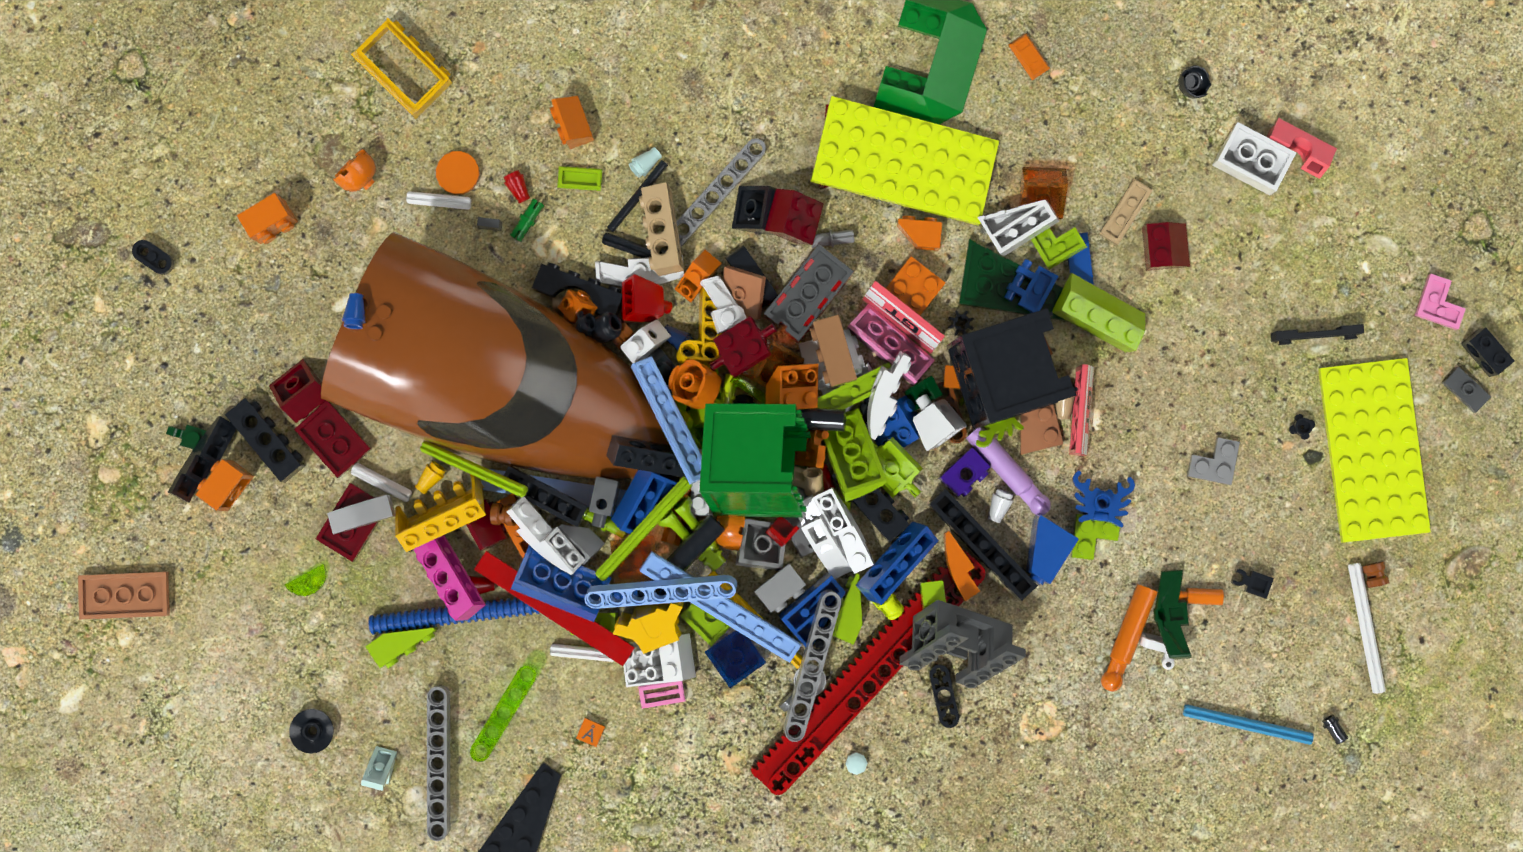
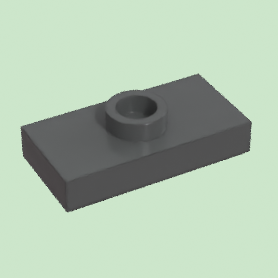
M1456 367L1442 382L1473 413H1477L1491 398L1460 367Z

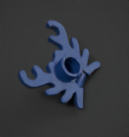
M1077 471L1072 478L1073 484L1083 493L1084 498L1077 492L1074 494V497L1084 506L1076 505L1075 508L1080 512L1087 513V515L1080 517L1078 521H1105L1122 528L1124 526L1123 523L1115 517H1122L1128 514L1127 511H1119V509L1131 503L1130 499L1121 502V499L1134 490V480L1131 477L1127 478L1129 488H1123L1122 484L1118 482L1117 494H1114L1110 489L1101 491L1099 488H1095L1093 491H1090L1091 479H1086L1085 483H1080L1078 477L1081 475V471Z

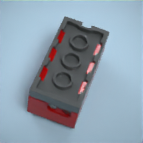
M818 245L765 311L764 317L777 328L780 325L786 328L785 334L799 344L812 327V323L819 319L850 280L854 271L821 245Z

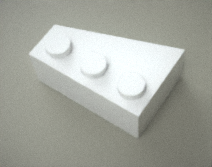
M1046 200L978 217L995 247L1003 256H1006L1060 221Z

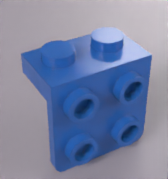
M907 395L896 400L897 409L892 417L889 416L887 418L883 434L881 436L878 435L876 440H874L878 447L887 443L892 437L903 448L920 438L913 422V417L918 413L915 410L913 401Z

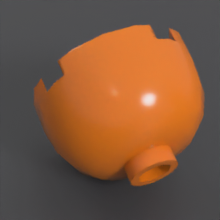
M364 149L359 150L355 154L356 158L349 160L333 178V181L346 191L356 192L362 188L367 190L375 182L373 176L376 173V165L373 158Z
M717 516L716 519L726 530L715 541L722 548L739 551L743 538L742 529L745 524V516Z

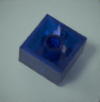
M737 630L732 631L705 650V654L729 688H732L766 664L765 658L753 641Z

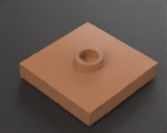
M729 265L725 266L723 282L737 305L744 309L746 317L751 316L755 320L760 319L766 277Z

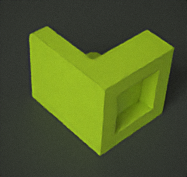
M943 581L920 582L922 609H925L937 600L946 602Z

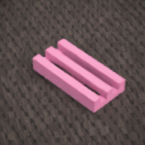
M682 681L638 687L642 709L686 701ZM678 685L679 688L644 694V690ZM680 694L678 698L645 703V699Z

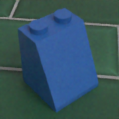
M1035 515L1033 518L1026 572L1030 574L1029 577L1039 585L1052 583L1079 540L1042 515Z

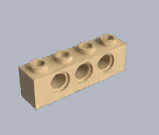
M667 182L641 188L642 196H639L641 208L645 210V216L642 217L644 228L648 230L646 245L648 250L651 249L652 257H649L651 270H654L658 276L684 271L672 189ZM662 206L659 212L653 213L656 207ZM665 226L663 232L656 233L659 227ZM663 247H668L664 254H659Z

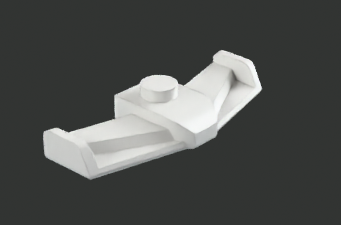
M649 257L628 259V267L595 261L597 281L622 287V282L633 274L658 285L682 278L684 275V271L658 276L650 268Z
M720 276L707 278L700 282L717 310L711 312L717 334L727 331L746 319L744 309L737 305Z

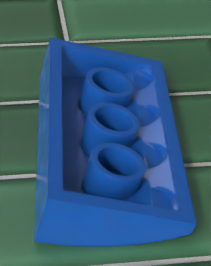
M529 545L511 589L594 622L599 609L589 607L585 603V595L591 586L609 585L611 577L602 581L596 576V571L584 566H580L574 574L570 575L549 562ZM593 593L590 595L591 599L595 601L601 600L598 594Z

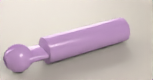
M981 427L970 433L966 440L1009 488L1023 499L1032 513L1035 515H1045L1051 506L1049 498L1038 490L1033 484V480L999 442L993 438L992 443L988 447L976 446L977 440L981 442L986 441V438L979 436V431L987 429Z

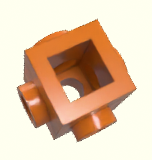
M569 289L558 306L564 314L563 317L572 323H576L579 311H583L584 314L590 313L594 315L598 307L589 299L590 296L586 292Z

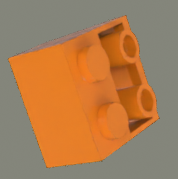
M578 96L551 100L553 107L549 109L556 125L560 124L557 131L563 145L567 144L569 149H573L594 141Z
M819 364L778 366L766 384V404H796L797 410L817 408Z

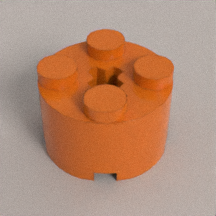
M691 359L685 360V363L680 366L677 365L673 369L668 382L673 399L693 409H704L705 404H714L722 382L721 377L716 371Z

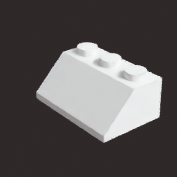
M1237 122L1222 145L1212 166L1268 195H1272L1277 191L1296 152Z

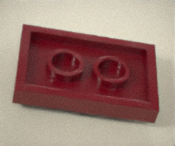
M325 401L294 429L337 478L344 475L354 464L372 450L329 401Z
M349 483L333 511L376 497L353 483ZM328 518L315 539L351 562H354L379 521L333 534Z

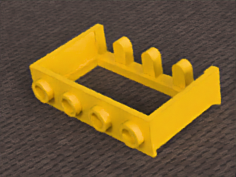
M387 18L351 55L417 119L452 84V81L449 79L451 74L442 65L438 68L433 63L436 59L427 50L423 53L418 48L420 43L412 35L407 37L403 33L405 28L397 20L392 22ZM388 30L439 79L416 104L365 55Z
M470 474L472 489L466 491L460 481H455L453 483V490L457 496L449 500L445 498L440 490H436L433 493V498L437 505L427 509L422 500H415L414 509L418 514L407 518L400 506L395 507V536L406 552L486 516L484 512V486L478 477Z

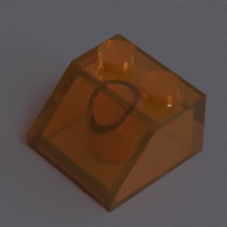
M1022 167L1019 206L1046 200L1057 217L1063 219L1068 188L1066 168Z

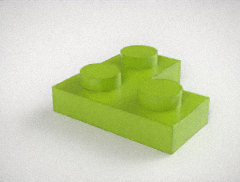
M1076 227L1057 238L1051 229L1048 228L1031 239L1049 270L1087 248Z
M1076 514L1073 535L1079 540L1071 551L1072 558L1094 560L1096 538L1118 541L1120 527L1110 522L1097 520L1079 522L1078 519L1084 514Z

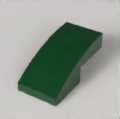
M933 376L924 379L904 392L913 401L915 410L920 408L916 400L921 396L927 394L930 400L933 401L943 395Z

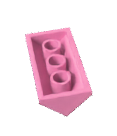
M869 304L847 327L853 336L855 335L860 342L885 363L889 362L891 366L899 351L908 354L911 357V366L906 374H902V377L912 386L935 361Z

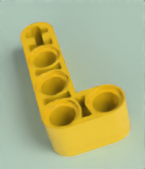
M702 287L699 295L698 341L686 340L682 342L676 354L677 361L681 365L685 363V360L691 359L710 367L709 362L719 357V351L713 339L721 335V333L717 334L712 316L706 313V310L715 311L717 308L712 300H709L710 297L704 287ZM705 331H712L715 337L707 336ZM683 350L691 351L693 356L688 357L684 355ZM704 352H712L714 358H708Z

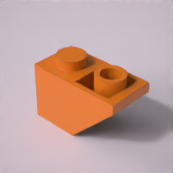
M902 216V219H898L897 227L917 250L939 251L942 222H937V218L926 217L923 221L915 220L914 216Z
M704 250L691 263L675 287V290L692 303L703 287L700 282L713 277L722 263L708 251Z

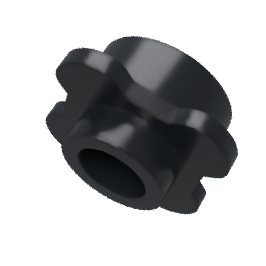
M579 311L577 313L576 329L578 332H584L586 336H591L592 331L596 328V320L592 314H584L583 311Z
M1298 414L1294 417L1295 421L1289 427V432L1297 434L1301 439L1306 440L1310 437L1309 433L1315 427V422L1304 418L1302 414Z

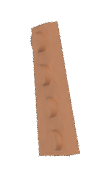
M1054 405L1020 415V424L1024 427L1023 430H1020V455L1063 444Z

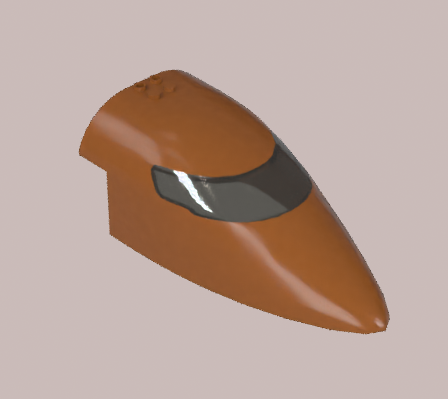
M392 232L380 245L355 292L363 295L366 323L363 324L362 329H349L344 327V322H342L326 364L321 386V399L399 431L476 458L546 474L596 479V476L606 479H633L638 471L637 469L613 466L606 456L612 435L670 445L631 366L609 347L597 342L592 336H586L584 332H578L574 323L569 322L563 316L527 295L445 253L396 232Z

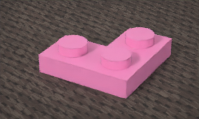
M1429 274L1414 316L1458 330L1465 308L1445 302L1452 281Z

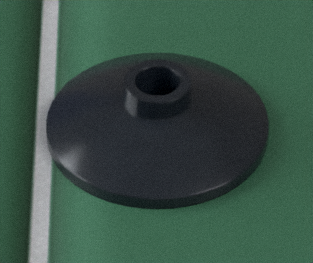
M307 709L298 713L293 718L289 728V736L293 745L298 750L309 754L318 753L327 748L334 735L331 719L326 713L317 709ZM312 726L316 727V734L310 733V728Z

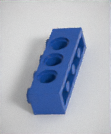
M912 521L856 584L857 588L868 600L882 605L939 540L926 525Z

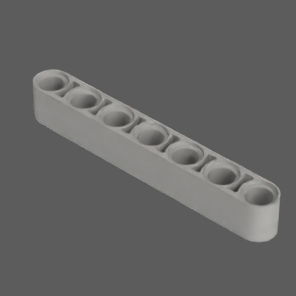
M825 590L819 597L784 722V733L792 742L800 741L805 735L840 610L841 598L833 590ZM829 595H833L836 598V602L832 606H826L824 603L825 598ZM822 617L830 619L829 625L825 628H821L818 625ZM818 638L823 639V647L814 649L812 646L813 641ZM810 660L818 662L815 670L810 671L806 668ZM802 683H812L811 690L808 692L801 691L800 686ZM803 703L806 705L803 713H796L794 711L797 704ZM792 725L800 727V731L796 735L788 733Z
M443 685L433 687L427 694V834L433 841H441L450 832V691ZM435 690H440L444 694L442 702L434 699ZM436 712L443 715L444 721L442 724L434 721V714ZM435 735L443 737L444 743L442 746H437L434 743ZM435 757L442 758L444 761L443 768H437L434 765ZM436 779L443 782V790L435 789L434 781ZM435 802H440L443 804V812L439 813L435 811ZM439 824L443 827V835H437L434 832V825Z

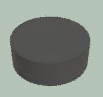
M793 690L778 705L784 712L788 711Z

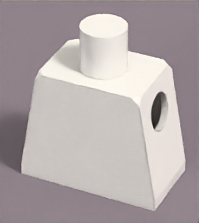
M657 319L639 329L620 348L632 363H636L649 356L668 340L671 335ZM651 332L654 333L656 339L650 336Z
M927 394L916 400L922 411L913 417V422L926 451L939 447L967 426L946 400L942 399L932 403Z

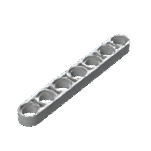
M756 138L750 140L677 220V227L680 224H686L690 228L687 235L679 234L681 247L763 158L766 147L762 140ZM752 144H760L762 152L758 155L752 154L750 152ZM742 159L748 163L746 170L739 171L736 169L735 164L738 160ZM726 175L732 177L733 184L730 187L722 186V177ZM709 192H716L719 196L718 201L709 203L706 200L707 194ZM693 209H703L704 216L701 219L693 218ZM663 248L660 250L662 253L666 252Z

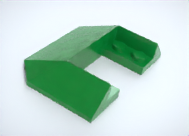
M905 0L898 27L939 39L928 78L886 66L874 107L941 125L943 122L963 112L987 29L973 3L963 0Z

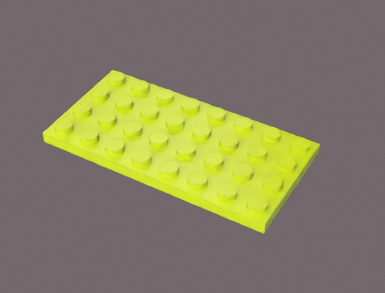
M831 96L810 182L979 226L981 222L978 217L983 215L999 140Z
M1408 359L1319 368L1341 543L1430 533Z

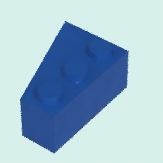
M638 470L611 520L621 531L631 534L680 479L677 476Z

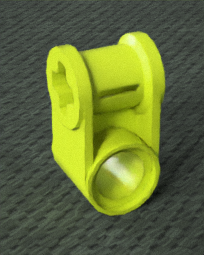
M894 593L882 605L872 602L889 620L898 618L904 611V606L899 602Z

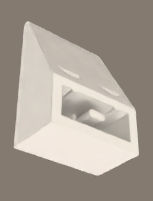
M690 633L681 634L680 640L643 654L635 641L628 642L635 649L623 666L626 687L684 681L695 678L696 673Z

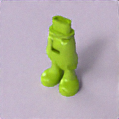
M687 495L680 499L673 509L683 518L693 532L703 520L698 522L691 512L692 499ZM672 510L658 523L661 527H670L683 541L690 535ZM716 541L698 558V560L703 562L704 566L708 565L712 571H715L726 562V559L721 554L722 550L719 549Z

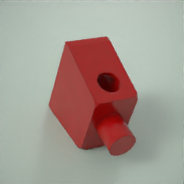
M636 274L622 282V315L624 321L653 322L662 317L664 313L669 314L671 312L672 302L664 300V289L662 286Z

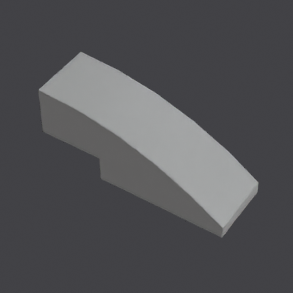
M383 495L329 512L327 515L332 533L337 534L395 517V511L391 496Z

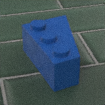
M829 572L778 614L780 619L805 647L821 593L825 590H833L841 599L846 593ZM833 595L827 596L824 600L826 606H832L836 602V598ZM820 618L818 622L819 627L824 628L829 618Z

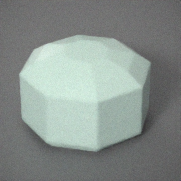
M858 752L848 755L845 762L848 771L856 775L864 772L868 764L864 755Z

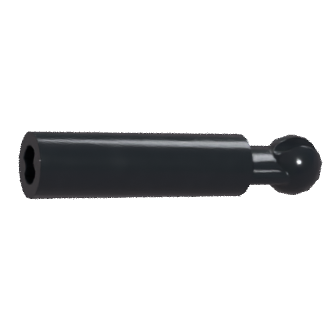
M798 409L802 412V417L800 418L805 419L808 430L845 431V409Z
M709 514L666 560L686 571L726 529L717 519ZM662 588L655 589V592L659 595V591ZM637 590V597L645 596L642 591Z

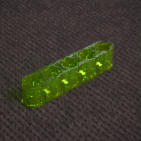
M526 664L520 667L471 746L470 755L474 761L483 762L492 755L538 679L539 672L534 665ZM524 669H530L533 672L531 681L523 678L522 672ZM513 688H518L521 691L522 696L519 700L512 698L511 690ZM501 707L509 709V718L504 719L500 716L499 710ZM489 726H494L498 729L497 737L489 736ZM478 745L486 748V756L481 757L477 754L476 748Z

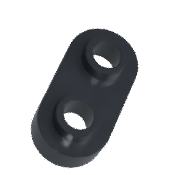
M139 240L133 245L132 254L134 258L154 272L166 275L173 270V258L147 240ZM145 248H148L149 252L144 256L142 252ZM165 260L166 266L161 268L160 263Z

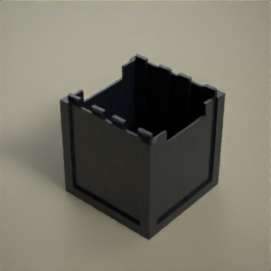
M1048 308L961 335L946 345L974 430L1076 396L1075 391L1078 388L1073 387L1070 376L1058 378L1044 337V332L1054 329L1050 319L1053 316V312L1049 313Z

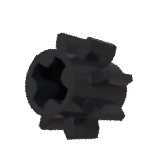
M956 310L955 318L948 317V320L952 323L947 329H953L955 331L954 336L958 333H962V335L967 334L966 329H974L970 326V322L974 318H968L966 316L967 311L959 314ZM958 318L966 322L963 329L955 325Z

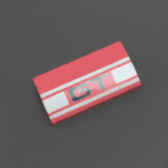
M876 281L862 299L930 354L945 337Z
M1086 364L1078 366L1075 372L1074 388L1077 387L1078 390L1075 391L1076 396L1072 410L1069 455L1087 456L1094 367Z

